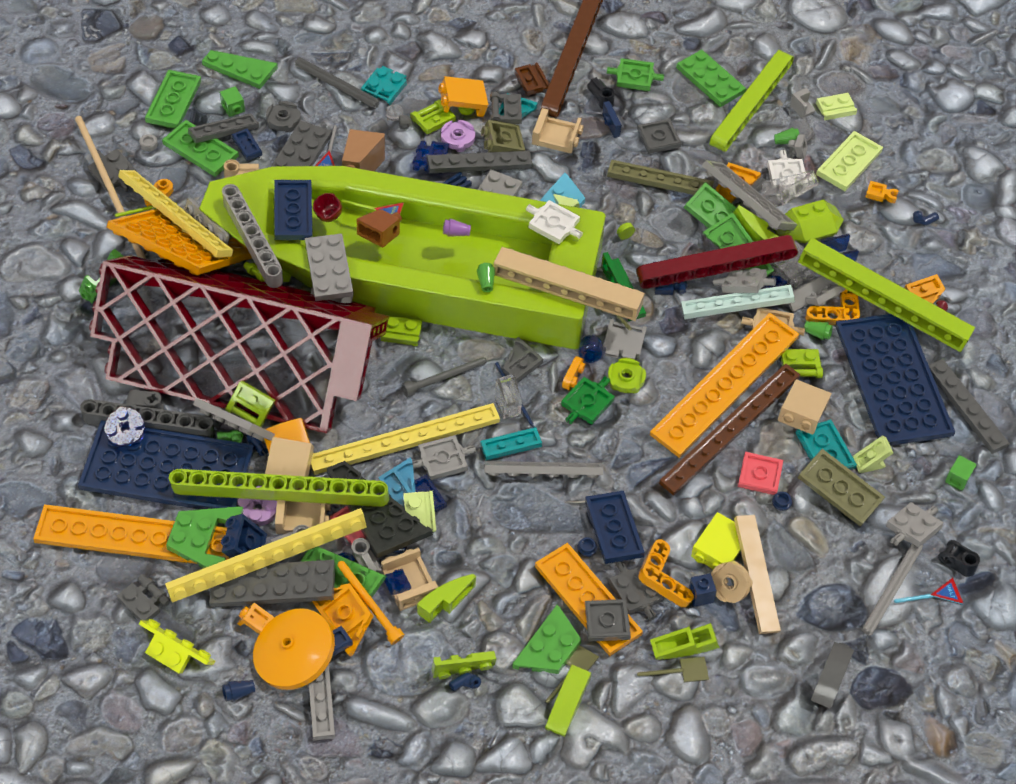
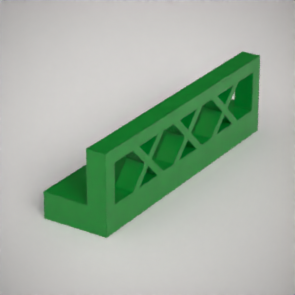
M608 252L603 253L601 268L607 280L634 289L619 258L612 260ZM643 305L637 319L646 317Z

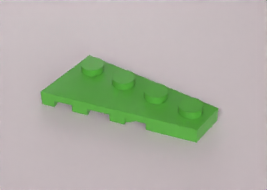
M210 50L202 60L203 66L258 89L262 88L278 68V64L274 62Z

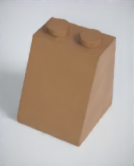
M350 129L342 158V166L375 171L385 160V133Z

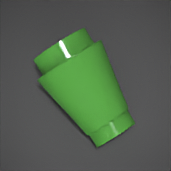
M792 127L774 134L775 144H788L789 140H797V136L800 135L799 130Z
M482 263L476 270L483 292L493 291L495 268L491 263Z
M806 321L804 328L805 332L817 338L829 340L833 325H829V322Z

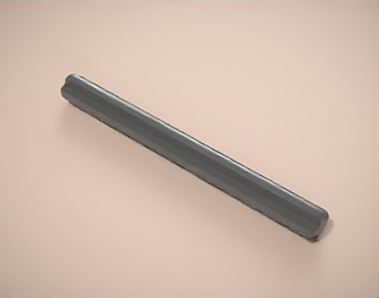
M301 57L295 60L296 67L372 108H376L379 105V99Z

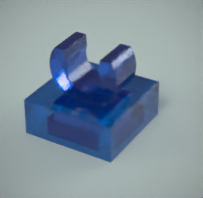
M403 569L385 574L387 577L384 582L391 595L400 594L411 589Z

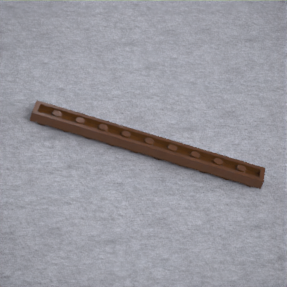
M785 363L660 479L659 484L674 496L794 384L795 380L800 378V374Z

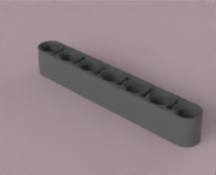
M93 399L84 400L80 405L83 420L89 425L99 426L101 420L208 438L215 436L213 421L208 416Z

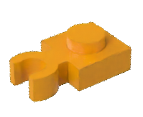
M870 181L865 198L880 202L886 199L890 203H895L899 191L897 189H886L887 185Z

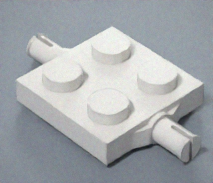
M780 150V159L768 160L767 163L773 191H788L789 198L792 199L793 197L795 199L797 197L795 190H807L809 185L803 160L787 158L786 150Z
M550 200L539 209L531 204L526 208V211L534 215V218L529 222L528 228L558 244L570 234L578 239L583 235V232L574 228L580 221V216Z

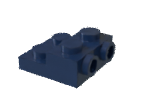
M244 514L230 516L225 523L227 527L226 535L221 540L223 545L222 553L232 558L265 545L267 533Z

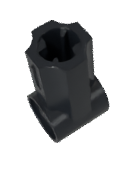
M597 77L591 79L587 84V88L599 101L600 108L603 109V102L607 101L614 107V89L607 87Z

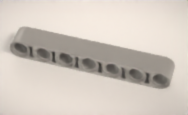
M234 184L225 185L222 188L224 206L264 281L271 288L281 286L283 283L281 265L239 188Z

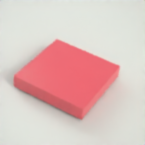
M745 452L738 487L771 495L777 494L783 460Z

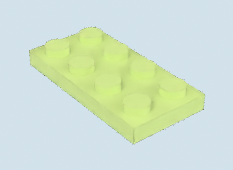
M853 131L820 166L816 175L846 191L879 156L883 147Z

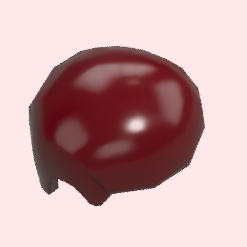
M324 193L315 199L313 211L321 221L332 222L342 214V204L335 194Z

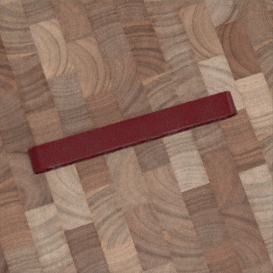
M784 235L644 264L636 269V274L640 287L649 289L789 260L797 256L798 250L791 235Z

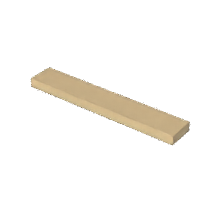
M755 515L736 516L734 522L744 567L753 582L750 588V595L759 634L778 633L781 629Z

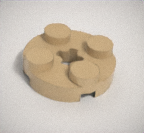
M736 561L719 564L711 573L717 590L716 597L723 602L736 603L743 600L748 595L753 584L747 570ZM728 577L733 579L734 586H728Z

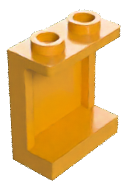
M444 76L442 83L439 84L438 92L441 93V105L444 108V112L448 113L451 106L472 108L476 110L477 117H484L488 108V101L482 80Z

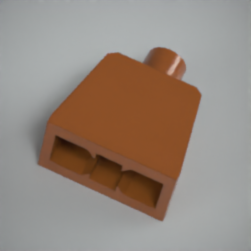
M381 209L357 218V235L383 248L399 235L402 217L398 212L390 214Z

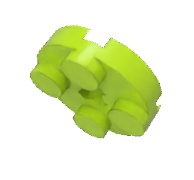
M622 358L618 362L612 363L608 370L610 388L622 393H638L646 379L644 367L642 368L637 360L631 358ZM625 373H628L630 378H625L623 376L625 375Z

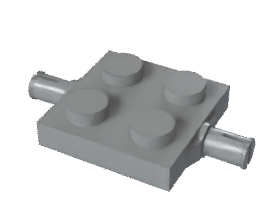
M752 268L750 270L731 271L725 278H714L713 284L714 286H721L722 293H758L764 286H775L776 279L766 278V269Z
M456 435L418 445L421 459L412 461L413 469L423 467L427 471L430 481L468 471L465 455L476 453L474 445L463 448L458 443Z
M912 502L887 521L886 527L896 534L895 537L891 538V543L897 546L901 541L905 540L919 548L943 527L944 522L933 516L938 512V508L931 506L925 511Z

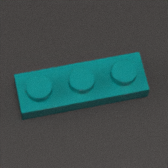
M534 427L480 441V446L487 461L542 447V441L537 428Z

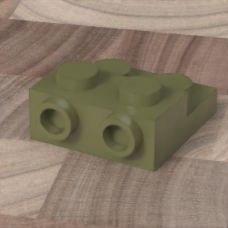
M487 120L485 126L482 127L481 136L485 137L484 149L488 150V153L525 151L519 125Z

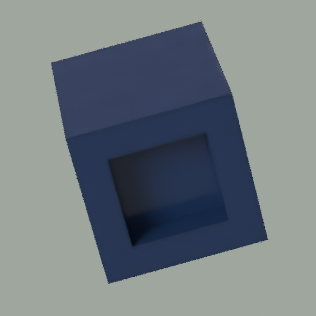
M711 573L691 577L689 589L694 595L692 601L694 607L714 603L717 590Z

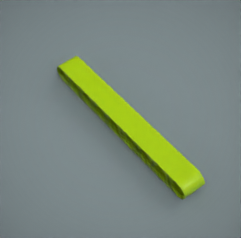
M781 50L774 54L713 133L709 142L710 146L723 152L729 149L789 70L794 56Z

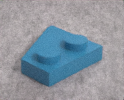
M411 457L378 477L379 481L387 484L389 496L403 507V493L416 492Z

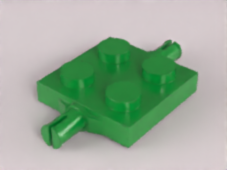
M604 376L599 383L583 377L561 401V405L571 411L568 417L565 418L566 422L572 424L579 417L592 425L615 399V396L605 389L608 383H610V379Z

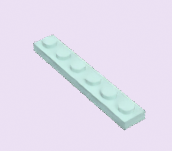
M791 285L760 289L758 293H733L682 301L681 306L684 319L794 303L795 297Z

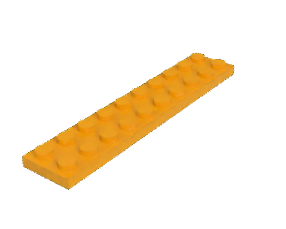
M769 313L650 431V436L680 458L798 339L799 333Z
M44 504L33 538L34 543L197 564L167 550L166 544L175 522L170 520ZM216 526L207 554L226 557V560L230 559L222 553L223 545L221 544L222 538L226 535L227 528Z

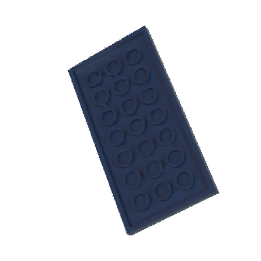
M892 314L836 321L837 333L877 439L884 436L887 438L890 446L954 436L955 429L912 325Z
M101 420L79 480L78 488L79 490L200 510L238 507L239 498L176 494L172 490L169 474L175 469L248 473L255 447L251 444Z

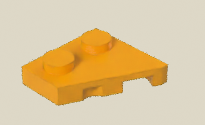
M937 274L906 284L904 287L906 290L932 304L945 291V287Z

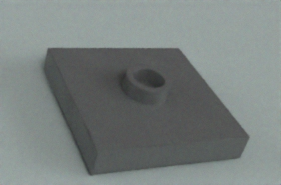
M670 119L637 126L648 154L681 147V141Z
M626 599L585 601L588 642L630 640L631 634Z

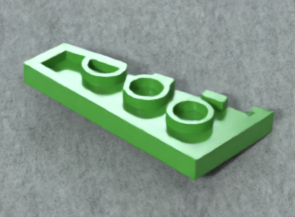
M733 213L702 233L719 249L754 242ZM765 264V265H760V266H755V267H750V268L744 269V270H750V269H752V268L766 269V271H767V276H769L770 274H772V273L774 272V269L771 267L770 264Z
M319 546L308 550L301 559L302 562L334 560L336 563L334 588L350 583L338 568V562L344 561L371 597H373L387 577Z

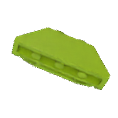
M819 200L791 208L785 213L797 224L794 230L774 229L778 236L791 235L794 242L808 243L811 238L819 240L836 235L844 219L834 205L825 200Z

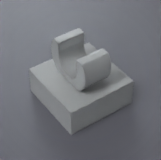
M798 135L797 140H789L788 147H791L789 153L796 154L797 159L805 158L808 148L805 135Z

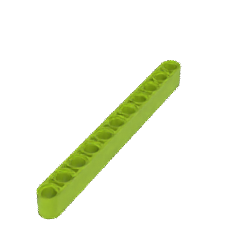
M175 469L169 474L172 490L179 495L376 507L385 506L389 502L388 486L383 481Z

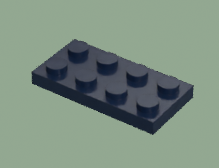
M274 180L275 240H305V238L312 237L311 180Z
M624 490L586 496L585 504L604 563L644 558L645 552Z

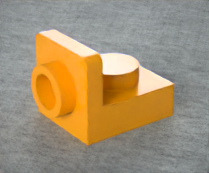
M253 603L241 610L238 615L240 620L237 624L239 626L245 624L260 634L274 616Z

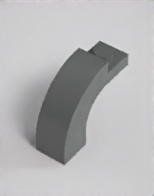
M834 642L811 701L831 709L854 652L850 646L845 643Z

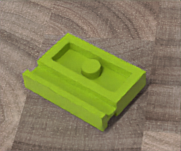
M389 316L386 334L381 337V341L418 346L422 320Z

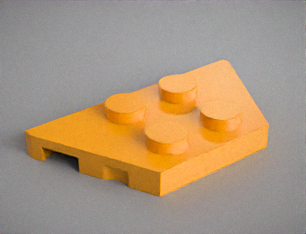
M348 583L334 588V600L312 602L321 616L329 623L332 630L340 626L344 628L353 641V645L346 648L345 651L349 656H352L374 615L354 587Z

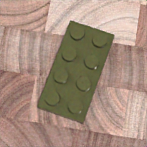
M823 449L819 451L798 476V479L860 527L885 498V496Z

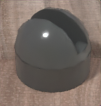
M399 115V128H409L411 126V118L407 115Z

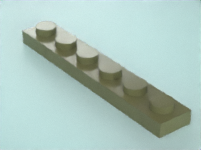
M611 160L607 177L694 195L705 182L712 188L714 181L616 160Z

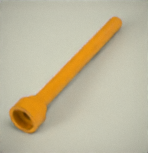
M339 561L338 568L387 631V640L391 645L399 642L405 636L403 631L396 626L393 627L344 561Z

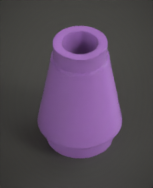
M453 219L445 220L443 234L447 235V237L469 236L471 225Z

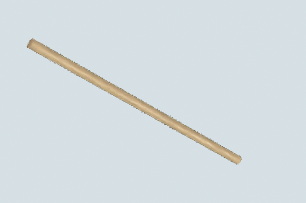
M77 116L75 121L117 213L125 212L82 117ZM131 243L137 257L146 259L141 246Z

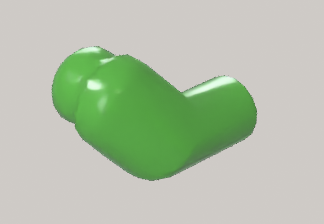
M239 430L217 432V439L241 443L243 433Z

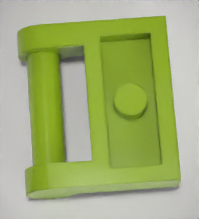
M440 99L418 112L410 113L411 120L416 122L427 135L442 128L449 121H456V116L450 109L448 113L444 112Z
M787 349L781 355L782 366L786 363L798 372L800 377L823 378V368L821 367L818 349Z
M240 381L225 411L234 413L242 419L262 427L275 399L248 383ZM238 402L243 406L247 407L248 409L259 414V417L256 418L248 412L244 411L243 409L237 407L236 403Z

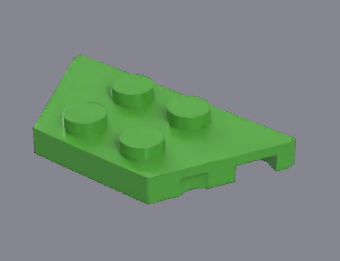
M558 605L555 606L513 662L514 669L519 670V667L531 668L535 672L546 671L559 674L581 644L580 636Z

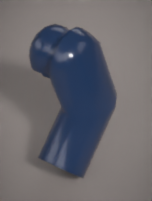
M915 211L912 218L915 223L929 225L939 220V215L933 212L928 216H922L921 211Z
M463 673L449 682V686L453 691L462 686L476 689L481 685L480 677L470 673Z

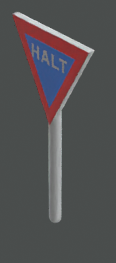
M336 125L333 127L328 152L315 166H335L331 151L337 129Z

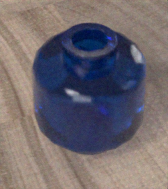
M594 335L583 337L579 343V357L583 358L584 362L587 363L599 361L603 354L602 340Z

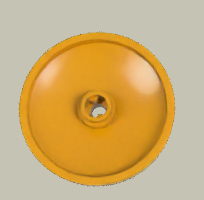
M292 609L277 615L266 624L255 642L253 662L257 673L266 683L277 689L293 690L308 685L323 673L331 661L335 646L333 630L320 614L309 609Z

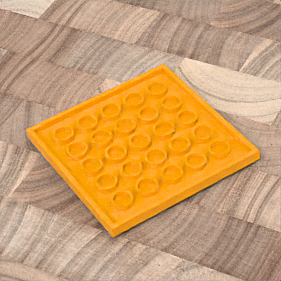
M158 209L109 220L106 226L115 235L124 236L129 242L143 246V249L159 254L160 258L168 259L174 262V265L188 269L193 275H200L252 258L247 247L234 237L229 239L228 246L233 249L232 256L214 257L210 251L204 249L199 242L193 240L188 233L183 232L178 225L172 223V220L164 216Z

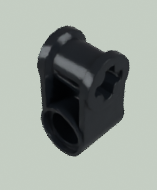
M949 540L947 548L938 555L941 563L966 577L973 576L976 573L980 562V557L976 552L971 551L955 540Z

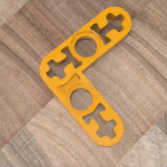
M846 289L840 293L841 307L810 306L806 311L805 319L809 322H829V325H835L836 321L857 319L860 317L858 295L852 292L847 293L848 290ZM845 300H851L854 304L848 305L845 303ZM828 314H835L837 318L832 319Z
M658 539L650 547L638 577L649 588L676 605L685 608L693 601L694 595L689 588L662 572L670 553V546L666 541ZM651 559L655 560L658 565L653 564ZM662 583L667 584L670 589H666Z

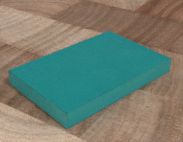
M831 419L818 423L813 435L799 429L796 430V435L811 461L823 449L848 469H856L857 464Z

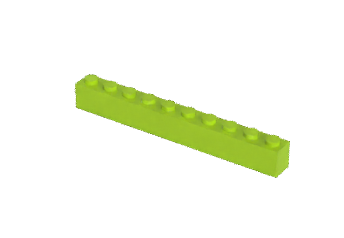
M814 238L810 239L798 260V263L959 352L963 350L975 329L974 326Z

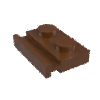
M537 62L532 66L529 64L515 68V75L527 96L548 89L549 82Z

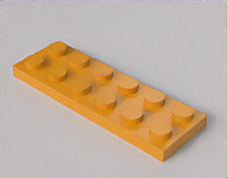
M568 542L535 562V568L586 629L585 601L616 600ZM629 614L630 640L597 641L609 657L643 634L642 629Z

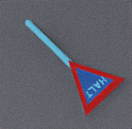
M953 578L932 594L894 600V603L936 597L964 604Z

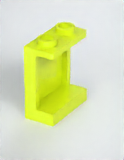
M717 512L694 544L691 557L698 563L712 568V570L719 564L734 561L741 551L735 522Z

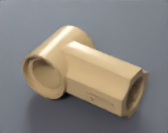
M227 160L224 163V178L259 170V164H239L236 160Z

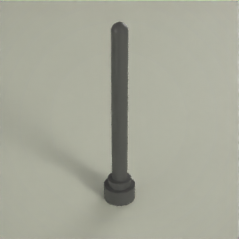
M482 357L418 382H404L401 384L403 393L408 398L415 395L418 389L486 364L487 360Z

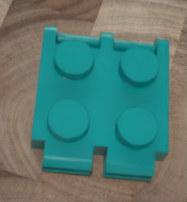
M382 66L373 72L361 87V90L373 95L377 99L380 98L387 101L388 104H392L407 85V76L397 71L393 73L394 70Z

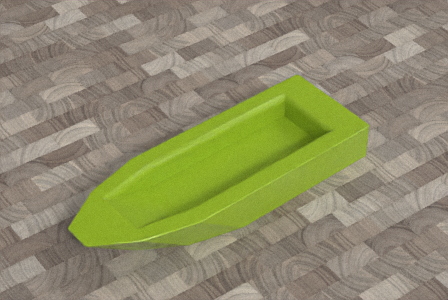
M275 166L209 182L199 210L246 246L223 203L222 188L227 184L236 185L280 263L282 270L308 287L312 288L313 285L305 240H275L274 180H311L312 237L342 234L353 289L352 302L376 307L375 313L422 320V322L514 339L519 337L525 341L569 349H578L580 347L589 306L498 276H494L493 291L483 292L476 270L482 263L494 265L501 247L595 277L602 249L606 218L605 213L601 211L557 204L580 216V221L574 228L583 232L580 239L570 234L558 244L528 228L529 222L534 218V215L526 211V208L531 204L539 209L547 203L539 200L346 166ZM324 193L335 194L340 202L341 200H346L376 208L404 202L400 214L402 217L400 233L382 248L357 235V218L374 212L373 210L341 203L342 214L338 219L332 222H323L313 211V203L318 196ZM453 219L471 225L470 235L447 237V235L443 234L444 221Z

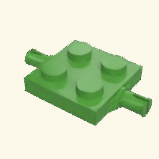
M621 58L618 68L607 67V74H613L617 77L616 87L650 91L653 80L663 81L664 74L654 73L653 62Z

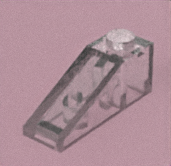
M813 170L762 182V196L776 207L783 206L818 185L819 181Z

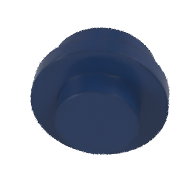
M778 492L773 496L772 504L777 510L786 511L791 507L792 499L788 493Z
M585 537L578 542L577 551L584 557H591L597 552V544L592 538Z

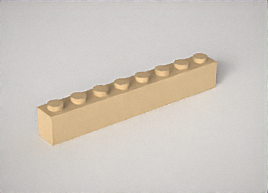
M501 247L494 261L495 276L636 321L643 305L644 292L606 281L584 272L572 270L547 260L538 259L513 249Z

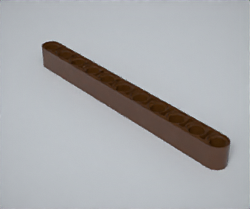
M603 0L582 1L541 105V109L549 110L548 116L557 118Z

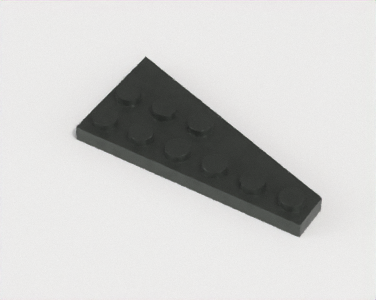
M346 461L327 468L330 478L366 480L361 476L360 472ZM390 496L389 502L381 507L346 505L350 512L361 508L367 528L361 531L377 558L433 535V530L430 527H425L416 516H411L402 505Z

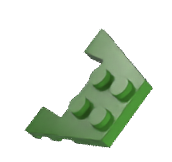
M243 507L179 511L166 544L167 550L188 561L191 560L199 564V567L203 569L225 561L226 557L210 555L207 552L217 523L225 524L230 516L243 514Z

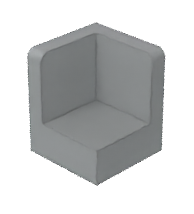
M807 88L793 93L790 106L801 118L815 113V108L808 102L810 91Z

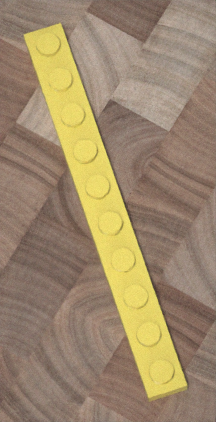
M135 170L119 171L118 177L126 185L133 188L134 192L139 193L144 200L150 202L154 208L172 220V223L178 225L183 232L188 233L193 240L199 242L214 257L232 256V248Z
M494 403L314 453L311 468L313 474L317 475L327 472L328 467L343 461L352 465L427 442L500 422V417Z
M361 508L167 582L165 585L170 599L173 603L367 528L364 514Z

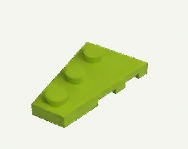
M495 652L471 653L466 658L451 655L449 659L441 661L440 657H433L431 670L433 678L446 679L451 677L452 674L459 673L462 675L463 673H471L475 669H480L481 671L489 670L495 665Z

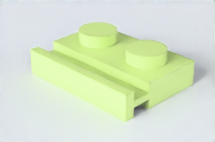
M849 93L817 98L816 105L821 114L824 115V120L856 115L857 108L854 107L855 104Z
M433 491L403 493L405 511L411 516H416L420 523L436 532Z

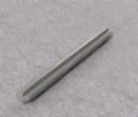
M914 544L910 546L863 626V633L868 636L873 634L921 552L923 545L919 548Z

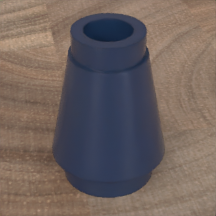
M253 680L227 681V684L222 685L224 699L226 702H234L254 693L255 685Z

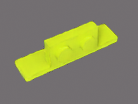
M153 619L148 621L140 620L139 625L154 633L145 651L152 658L177 673H183L191 656L205 665H214L215 660L210 658L211 654L202 649L198 651L193 648L194 644L186 639H178L175 632L169 629L163 630L159 627L160 623Z

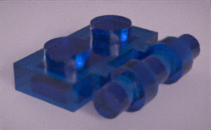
M421 141L416 149L417 155L412 162L413 170L419 171L423 165L425 166V171L429 172L426 161L427 157H423V155L448 154L449 144L432 141L431 146H428L427 142Z

